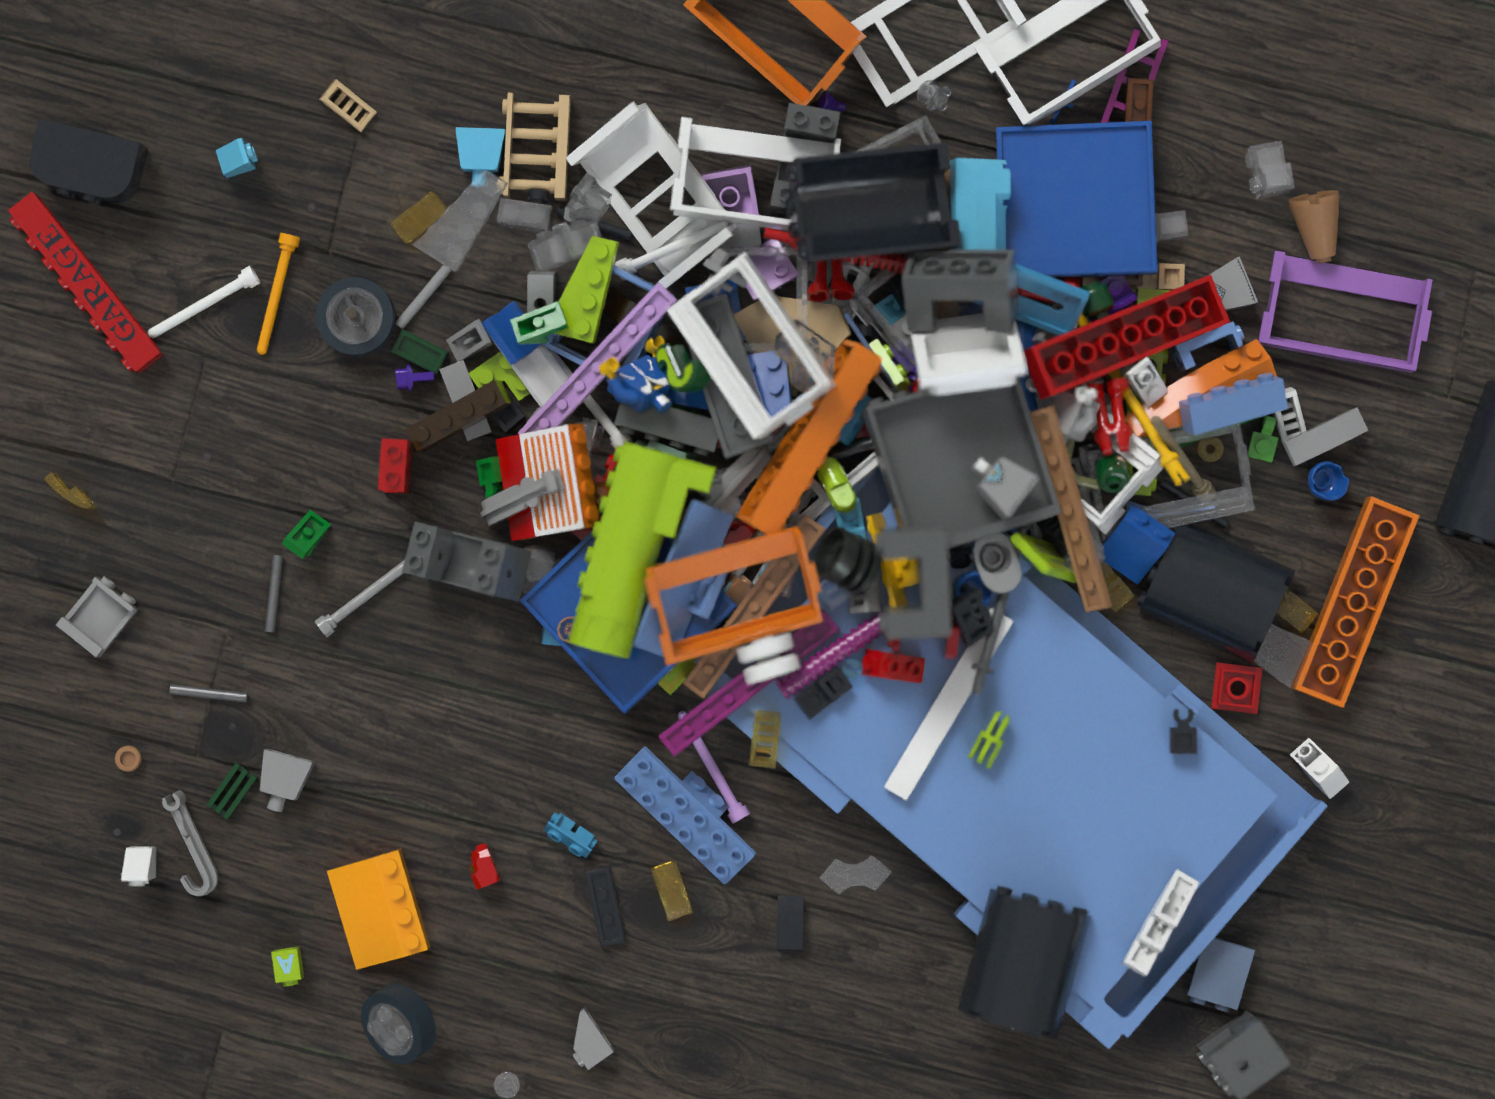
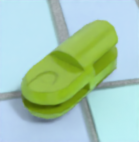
M828 457L824 465L818 468L819 480L833 507L842 513L850 512L856 506V494L842 466L836 459Z
M997 711L994 714L986 731H980L967 757L971 760L974 758L983 738H985L987 741L976 761L982 764L992 744H997L986 764L988 769H991L1005 742L1001 738L1010 722V717L1007 714L996 735L992 734L1002 711Z

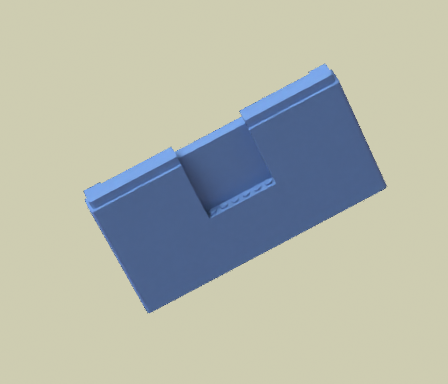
M878 467L853 488L856 498L860 500L866 538L873 542V538L867 529V516L882 513L886 527H898L880 467ZM833 505L816 521L826 530L809 552V563L814 561L816 551L825 535L834 527H837ZM1006 531L1001 532L1009 540H1011L1010 538L1012 536L1010 534H1008ZM977 540L968 543L972 551ZM1022 552L1018 561L1021 569L1020 582L1015 589L1010 591L1003 614L1013 620V623L991 658L989 667L994 669V674L986 675L981 694L974 695L972 692L970 693L907 801L886 789L884 785L966 650L967 646L963 643L960 633L957 656L954 660L943 659L945 638L900 639L897 654L925 658L923 679L920 684L862 675V660L865 656V649L892 653V647H887L888 639L885 634L882 635L880 633L878 639L873 638L871 640L872 643L868 644L867 642L864 644L865 647L863 649L861 647L858 648L857 653L853 652L850 658L847 656L844 658V662L839 661L837 663L853 688L812 719L808 720L793 699L823 677L821 675L817 676L818 679L816 681L814 679L811 680L810 685L805 684L803 690L798 689L797 694L792 693L789 699L784 697L774 680L727 716L732 723L837 814L852 798L964 895L966 899L954 914L977 935L990 888L997 890V886L1010 888L1013 890L1012 894L1021 897L1023 892L1038 896L1039 902L1047 904L1049 899L1063 903L1065 909L1072 910L1073 906L1088 910L1087 915H1090L1091 919L1065 1011L1108 1049L1113 1046L1122 1034L1127 1038L1327 807L1323 801L1313 798L1100 612L1092 611L1086 613L1082 598L1062 579L1043 574ZM974 559L964 569H954L948 561V570L953 586H955L957 579L962 574L970 571L978 572ZM800 566L797 570L790 598L778 596L764 616L809 604ZM879 567L880 610L883 611V607L889 606V595L886 586L882 582V570ZM818 577L821 592L817 593L820 610L824 609L840 630L799 661L800 665H803L802 662L804 660L806 662L809 661L810 656L815 657L817 655L816 652L819 651L821 653L824 651L823 647L826 646L828 648L830 646L829 643L837 642L836 639L838 637L840 639L843 638L844 633L849 634L851 628L856 629L857 624L862 625L864 623L863 620L867 619L868 621L871 619L870 615L873 614L875 616L877 611L849 613L851 592L841 588L837 583L833 584ZM919 583L904 587L908 605H920ZM993 591L992 600L986 606L988 611L990 608H995L999 593ZM797 629L774 635V637L784 635L787 633L792 634ZM748 642V643L743 644L742 647H745V646H748V645H752V644H751V642ZM736 653L705 696V699L713 695L756 662V660L741 663ZM699 656V657L695 660V663H696V664L698 663V661L701 659L702 656ZM780 675V676H779L778 678H776V679L781 680L783 677H782V675ZM1174 709H1179L1180 719L1187 718L1188 709L1193 710L1194 717L1189 723V727L1197 728V754L1169 753V727H1177V722L1173 718ZM997 711H1002L992 734L996 735L1007 714L1010 717V722L1001 738L1005 742L991 769H988L986 764L997 744H992L982 764L976 761L987 741L985 738H983L974 758L971 760L967 757L980 731H986L994 714ZM1178 869L1198 881L1199 885L1177 927L1172 930L1164 948L1158 953L1148 974L1142 976L1122 964L1162 891L1175 870Z

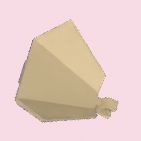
M776 296L824 366L842 342L851 335L841 307ZM758 300L734 314L737 324L743 335H745L754 354L780 349L787 350L791 394L797 397L800 378L809 379L811 373L761 300Z

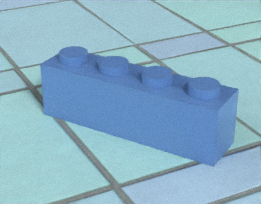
M1263 373L1257 376L1258 379L1252 381L1247 379L1238 380L1231 387L1218 386L1211 388V392L1206 394L1192 393L1187 395V399L1178 401L1183 431L1192 435H1198L1288 409L1283 379L1274 376L1273 373Z

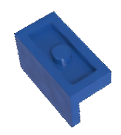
M515 301L509 303L499 313L482 322L488 334L511 365L526 358L543 344H518L510 320L524 315V313Z

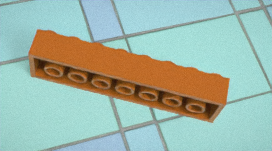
M849 340L842 342L825 367L836 383V386L811 404L814 408L796 420L794 426L790 425L770 461L735 516L736 518L765 535L779 532L786 528V519L790 513H794L800 504L799 498L803 491L808 490L814 480L812 476L817 468H821L826 462V453L831 445L834 446L841 436L840 430L844 423H848L853 417V408L856 403L865 397L870 380L879 374L881 370L880 364L883 360L881 357L857 342Z
M1366 497L1291 689L1336 707L1344 708L1420 515L1375 497Z

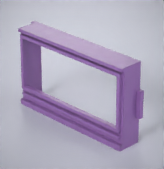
M1274 251L1269 282L1272 283L1267 310L1263 312L1258 341L1263 346L1412 373L1417 369L1421 341L1426 342L1432 311L1427 310L1433 280L1426 279L1421 281L1335 264L1316 263L1313 260L1286 256L1285 252ZM1280 280L1417 305L1407 361L1270 336Z

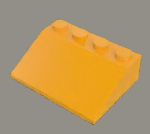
M402 849L327 871L356 970L426 951L431 947Z

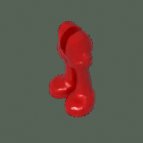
M839 259L831 260V295L837 300L852 299L855 296V289L844 277L843 261ZM827 260L816 261L815 279L806 291L809 301L823 302L829 298Z
M1117 378L1106 382L1107 392L1111 401L1112 424H1110L1107 414L1104 385L1101 383L1084 385L1088 387V390L1094 389L1097 392V396L1093 401L1099 403L1100 406L1096 413L1098 429L1094 431V437L1104 456L1113 454L1111 433H1117L1116 440L1120 453L1129 451L1132 428L1130 424H1126L1123 412V395L1129 388L1128 379Z

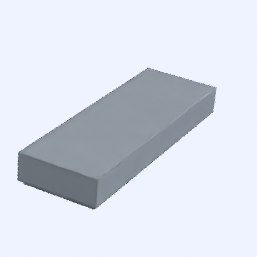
M464 360L439 369L452 403L475 391ZM487 418L464 430L467 441L492 432Z

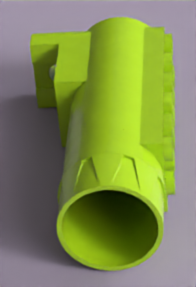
M623 442L622 446L617 445L613 461H617L615 472H609L606 486L610 487L608 497L603 496L600 503L599 511L603 512L601 522L595 521L591 535L596 537L594 547L588 546L584 562L589 563L586 572L581 571L577 587L582 588L581 596L575 609L576 614L568 642L629 659L633 648L632 642L639 628L648 595L644 578L648 577L646 568L656 566L664 535L674 538L688 488L709 493L715 467Z

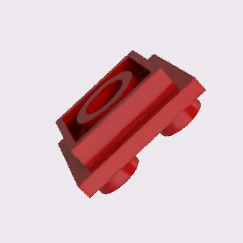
M1216 662L1211 708L1257 714L1263 668ZM1235 681H1240L1244 686V691L1239 696L1233 695L1230 690L1231 684Z

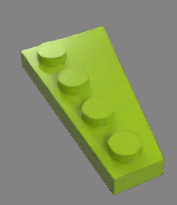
M596 236L591 237L559 300L568 328L555 332V334L590 343L596 342L619 242Z

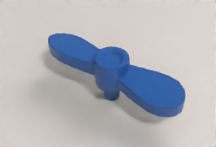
M1071 80L1066 92L1074 87L1075 80ZM1070 102L1062 108L1067 106L1072 109L1074 104ZM1062 108L1053 113L1050 123H1056Z

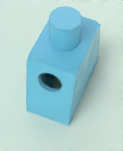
M456 127L461 170L463 172H472L473 187H487V173H499L506 140V130Z

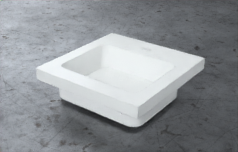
M984 313L937 319L934 331H910L920 387H928L929 393L932 395L1011 386L1016 383V376L1027 375L1016 321H1014L1012 332L996 333L994 331H986Z

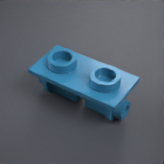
M555 812L543 829L547 832V836L555 842H562L568 846L569 851L574 855L587 858L598 841L594 838L595 835L579 826L575 833L572 832L571 829L575 822L562 813L557 814Z

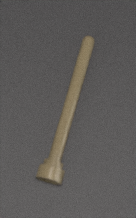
M1153 416L1151 424L1169 450L1174 453L1177 452L1180 456L1178 460L1190 476V480L1193 483V494L1199 502L1211 500L1216 493L1212 483L1201 478L1159 416Z

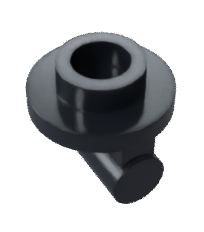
M968 543L948 549V561L954 569H964L974 559L973 551Z

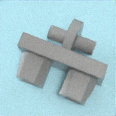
M718 248L710 259H706L703 265L719 273L724 268L730 254ZM740 270L728 278L744 288L748 284ZM711 274V275L709 276L708 280H710L712 277H714V275ZM724 281L713 290V293L718 294L721 288L730 293L734 286Z

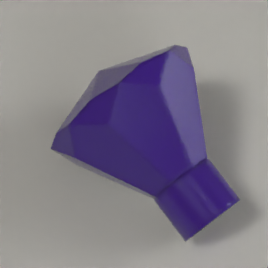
M823 91L818 100V108L844 113L846 103L837 101L829 92Z

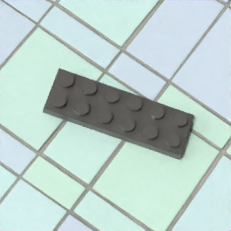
M723 294L694 305L765 409L728 295ZM688 342L693 361L700 360ZM711 377L703 391L725 458L729 459L776 442L773 431L761 440L754 439Z

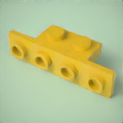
M882 513L867 516V529L874 543L875 534H880V528L886 527ZM882 557L880 564L882 570L881 578L887 588L889 606H907L908 602L904 587L919 583L918 558L909 561L908 558L883 560Z

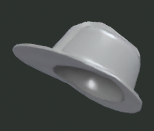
M1002 533L978 539L974 545L973 555L985 586L997 593H1007L1015 589L1020 582L1021 569L1010 540Z

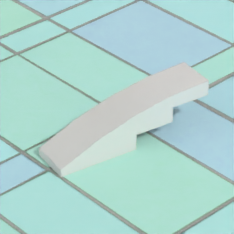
M1178 869L1175 870L1138 932L1122 964L1142 976L1148 974L1158 953L1164 948L1172 930L1177 927L1199 885L1198 881Z

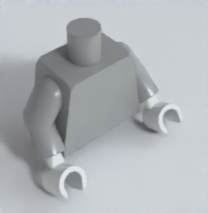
M1032 378L1027 379V389L1030 392H1036L1034 397L1038 409L1054 405L1065 445L1067 440L1083 441L1086 434L1097 422L1096 413L1100 404L1093 401L1097 396V392L1094 389L1088 390L1087 386L1077 388L1076 394L1060 392L1040 400Z

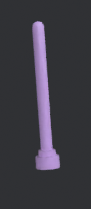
M680 711L678 713V719L680 720L685 715H687V712ZM698 738L693 742V745L729 807L727 809L729 812L728 817L733 824L749 815L750 812L746 805L743 806L741 802H737L702 738Z

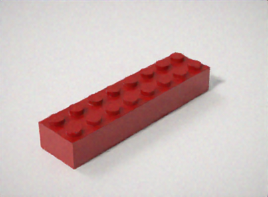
M1208 275L1023 351V356L1039 398L1042 400L1230 323L1213 278L1211 275Z

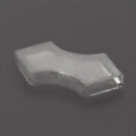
M873 855L855 864L844 863L835 858L819 879L838 894L852 886H866L876 891L892 871Z

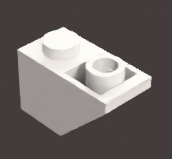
M1147 357L1123 376L1128 379L1132 392L1147 407H1150L1168 392V389Z
M1310 738L1290 754L1299 767L1329 799L1349 783L1339 766Z
M130 846L126 848L121 881H129V886L149 884V880L156 878V847Z

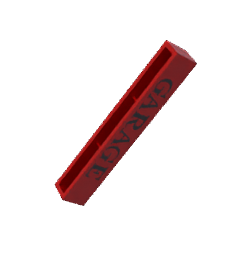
M32 191L8 210L13 216L9 219L18 231L21 229L25 231L28 235L25 239L34 251L40 250L44 256L41 259L50 271L55 269L60 276L57 279L60 285L66 291L70 289L76 296L73 299L75 304L81 311L87 310L92 316L89 319L91 324L98 332L100 330L104 331L108 337L105 339L106 343L114 352L119 350L124 357L121 359V362L130 372L134 370L140 374L164 355L36 193Z

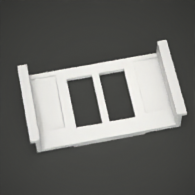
M635 102L630 103L566 157L571 166L579 163L583 166L647 253L720 222L679 216L656 236L652 237L636 216L673 186L674 178L678 179L681 149H678V144L667 133L646 103L638 106ZM656 152H659L674 174L631 209L615 186ZM687 158L684 187L696 202L692 206L726 211L715 197L714 192ZM728 223L729 226L725 227L718 234L655 261L654 263L664 275L658 282L667 289L733 236L732 232L738 228L735 223Z

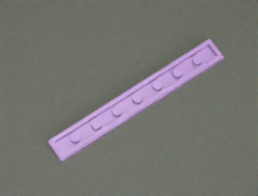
M658 282L526 423L518 434L561 426L607 377L599 372L600 364L610 357H615L618 363H620L666 314L667 309L678 300Z

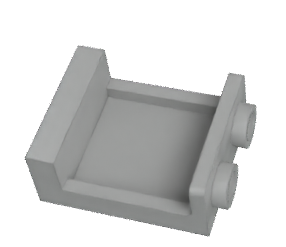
M105 576L102 579L94 577L93 583L69 613L56 624L57 627L95 657L102 656L139 610L134 605L136 600L125 592L122 595L114 589L116 584Z

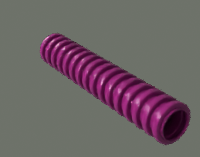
M877 611L875 616L873 614L870 615L871 619L868 621L867 619L863 620L864 623L862 625L857 624L856 629L851 628L849 634L844 633L843 638L840 639L838 637L836 639L837 642L829 643L830 646L828 648L826 646L823 647L824 651L821 653L819 651L816 652L817 655L815 657L810 656L809 661L806 662L804 660L801 668L790 671V674L787 676L786 674L782 675L783 678L781 680L776 679V685L784 697H787V699L791 698L790 695L792 693L797 694V690H803L805 684L810 685L811 680L814 679L816 681L818 679L817 676L825 675L824 672L826 670L828 672L831 671L830 667L833 665L837 667L839 661L844 662V658L847 656L850 658L852 656L851 653L858 652V648L861 647L863 649L865 647L864 644L867 642L868 644L872 643L871 640L873 638L878 639V635L881 633L879 629V614L883 613V611Z

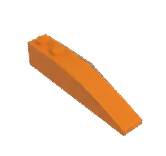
M1256 339L1209 362L1167 387L1168 392L1150 407H1147L1144 403L1141 406L1150 420L1153 416H1159L1168 430L1179 426L1183 428L1178 401L1187 399V395L1192 393L1206 394L1211 392V388L1218 386L1231 387L1238 380L1247 379L1252 381L1258 379L1257 376L1263 373L1277 375L1271 357ZM1133 411L1124 416L1126 424H1130L1132 428V433L1139 438L1148 437Z

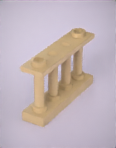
M508 92V98L503 99L502 115H507L504 176H499V191L503 192L504 198H510V189L550 191V194H555L554 198L556 201H566L568 169L566 157L568 156L570 95H559V102L554 101V104L514 102V94ZM514 113L554 114V117H558V127H553V130L513 128ZM513 138L552 140L553 143H557V153H552V155L512 153ZM511 164L550 165L551 168H556L555 178H551L550 181L511 179Z

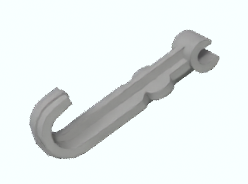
M768 445L740 454L720 477V484H711L708 493L709 498L703 504L718 510L722 507L724 509L733 507L735 502L733 496L740 495L770 461L772 452Z
M559 469L543 472L541 474L542 478L536 481L531 477L523 478L520 485H514L481 502L483 511L480 514L482 519H486L488 526L494 525L527 509V506H539L541 496L555 494L564 490L565 487Z
M178 790L172 796L164 797L162 804L166 810L171 812L203 879V886L198 887L195 885L189 875L182 876L180 880L186 891L191 895H207L217 886L218 873L185 805L186 796L181 790Z

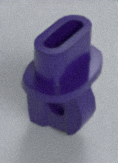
M410 364L407 365V368L396 369L397 390L409 389V392H412L413 382L434 380V372L413 373Z

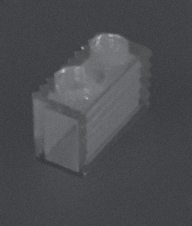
M500 198L497 222L500 227L504 225L505 227H515V229L520 228L521 230L524 228L526 231L530 229L531 232L533 230L536 232L540 231L541 233L545 231L547 234L550 231L553 208L550 205Z

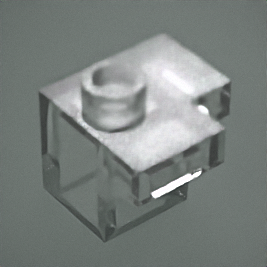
M586 173L570 194L571 200L565 207L564 219L570 223L578 219H588L597 225L610 206L612 194L604 190L596 182L595 177Z

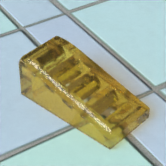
M755 710L749 765L775 768L781 713ZM759 722L774 723V725L759 724ZM758 731L773 732V736L758 735ZM757 742L772 743V747L759 746ZM756 752L771 753V758L756 756Z

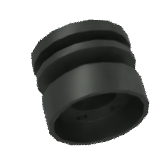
M838 526L830 530L822 539L816 551L814 563L818 577L833 584L837 583L841 588L854 594H859L866 590L875 579L879 571L882 555L877 553L875 543L863 537L858 538V535Z

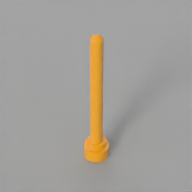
M281 232L278 243H280L279 248L282 250L257 346V352L260 355H264L267 352L291 252L295 251V247L298 248L300 237Z

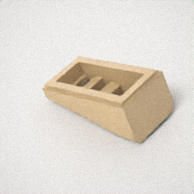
M337 79L331 83L319 99L360 132L377 113ZM340 90L341 94L334 102L330 101L334 93ZM346 96H348L350 99L345 104V106L342 109H340L338 105ZM353 103H357L358 106L350 116L346 114ZM362 109L366 110L367 112L360 121L356 122L354 119Z

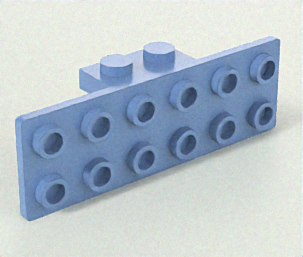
M692 500L666 563L721 548L733 515ZM728 572L658 591L671 642L683 639L693 613L706 619L709 618ZM649 601L632 644L664 657L659 639L662 630L656 608H651Z
M643 747L614 777L632 797L723 884L729 882L756 855V852L720 818L728 808L723 798L716 794L693 771L681 781L647 747Z

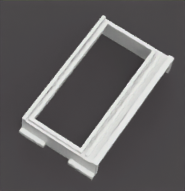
M1061 0L987 47L983 42L975 47V50L991 74L995 73L1009 95L1007 100L1023 126L1025 124L1033 126L1161 47V39L1145 16L1149 11L1142 0H1124L1149 41L1030 115L1000 67L1108 0Z
M681 117L678 149H681L678 179L674 178L670 210H674L673 215L727 221L728 223L789 231L790 219L682 205L688 149L792 163L795 157L839 153L841 139L836 138L833 143L695 125L691 124L692 118Z
M746 252L721 269L718 274L699 288L694 289L667 309L754 439H763L785 422L790 426L814 408L811 404L836 386L830 374ZM739 270L818 384L772 418H770L694 306V303Z
M1076 386L1063 392L1075 394ZM1107 412L1109 422L1112 424L1113 416ZM1097 422L1090 430L1093 433L1096 429H1098ZM1111 433L1110 437L1113 442V450L1139 471L1102 514L1098 513L1081 498L1087 520L1105 535L1124 515L1126 510L1123 507L1142 485L1147 488L1163 469L1159 464L1161 456L1134 433H1132L1130 438L1129 451L1120 453L1116 440L1117 433Z

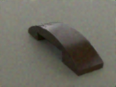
M613 289L605 300L603 313L620 324L637 305L619 291ZM661 323L654 339L661 336L665 344L670 346L676 344L684 345L690 358L692 355L689 345Z

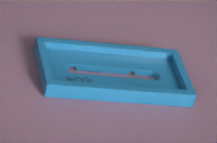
M1016 264L1017 287L1063 305V309L1053 310L1049 306L1018 295L1019 304L1015 319L1059 336L1073 331L1089 298V292ZM983 300L972 301L973 303L983 306Z

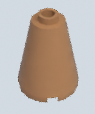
M1337 190L1320 191L1313 195L1303 194L1290 198L1288 206L1310 259H1316V263L1331 261V256L1336 255L1340 203L1339 192Z

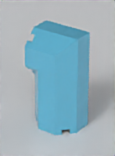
M955 158L950 161L951 220H958L962 243V246L950 247V250H1006L1007 206L1003 205L1004 199L1009 200L1011 194L1010 170L1003 168V166L1007 165L1006 160Z

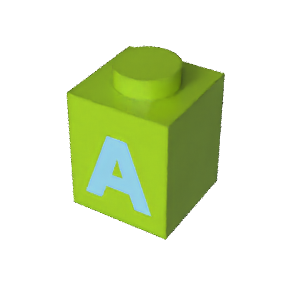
M300 946L277 949L271 952L275 982H282L283 986L297 985L298 980L304 978Z

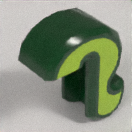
M661 344L656 352L658 367L666 369V379L673 391L697 393L706 387L712 376L701 360L690 361L684 345L676 344L670 346L669 344Z

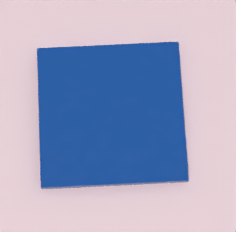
M1152 121L996 127L997 160H1006L1007 165L1003 166V168L1010 170L1011 194L1009 200L1004 199L1003 205L1007 206L1006 250H1014L1015 264L1052 278L1157 274Z
M591 532L520 599V602L618 708L626 714L680 662L666 665L663 656L634 645L630 658H622L568 643L559 637L558 625L560 621L566 617H575L576 614L575 609L577 608L582 589L577 587L581 571L586 572L589 563L584 562L588 546L594 547L596 537L591 536ZM664 535L656 566L666 563L675 538ZM721 588L709 618L706 619L693 613L683 639L713 631L738 605ZM648 595L643 609L641 621L650 601Z

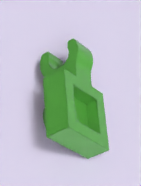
M1264 416L1260 433L1252 431L1246 454L1247 457L1272 463L1278 438L1271 435L1277 418Z

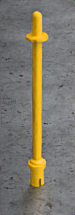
M1081 313L1077 321L1079 327L1090 324ZM1119 369L1109 372L1112 379L1124 378ZM1129 387L1123 397L1161 456L1160 466L1167 470L1176 487L1182 485L1178 474H1180L1184 482H1187L1190 476L1178 460L1180 456L1177 452L1174 453L1168 449Z

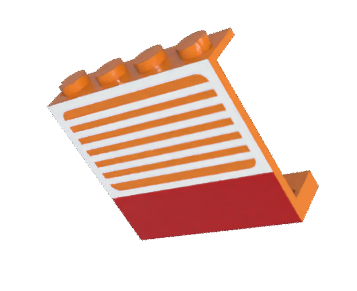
M584 423L563 425L496 439L503 490L514 485H520L521 480L526 477H531L536 481L542 478L541 474L551 469L552 471L559 469L565 487L564 490L558 493L541 496L539 506H527V509L509 517L511 541L532 539L538 536L594 527L595 521L599 522Z

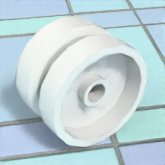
M791 633L777 637L772 635L751 642L752 645L736 649L741 663L756 660L758 664L744 670L743 673L747 685L801 668L797 655L790 654L783 657L780 655V652L792 649L794 646Z

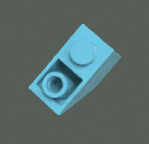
M242 138L236 139L216 150L223 175L226 178L256 169L254 162L258 161L254 146L246 143Z

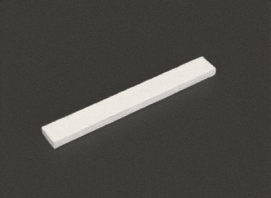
M990 608V610H989L991 616L993 615V612H994V609H993V608ZM1004 615L992 656L1013 623V620ZM986 636L970 648L967 646L884 785L886 789L906 801L972 692L977 671L972 669L971 666L975 663L979 664Z

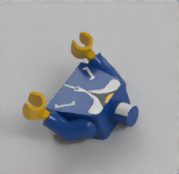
M661 336L656 337L654 342L650 338L645 343V349L653 355L652 358L646 355L619 368L618 360L615 357H610L599 366V372L609 378L607 379L609 384L607 391L614 395L616 401L630 406L637 412H643L654 407L660 413H665L672 404L667 398L670 386L666 379V369H660L656 361L658 347L661 344H665Z

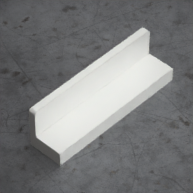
M544 343L526 358L511 365L540 407L568 379V376L549 349L543 346Z

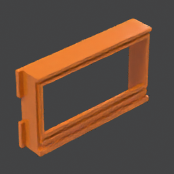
M687 0L683 4L791 101L799 105L810 106L823 89L826 91L844 70L845 66L843 64L867 37L826 0H788L845 50L817 86L810 92L708 1Z
M798 526L646 568L648 577L644 578L651 608H656L662 630L659 639L666 665L823 622L817 593L821 592L816 566L814 561L809 563L803 535ZM797 553L809 604L671 642L658 591Z

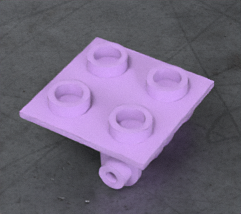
M771 239L762 244L761 248H755L747 253L773 292L777 288L780 289L785 283L791 280L794 281V278L799 276L777 240ZM748 283L746 288L753 301L760 300Z

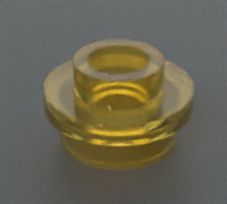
M1208 436L1199 442L1197 450L1199 456L1204 461L1214 462L1222 456L1224 447L1218 438ZM1208 444L1214 446L1215 451L1213 454L1206 452Z

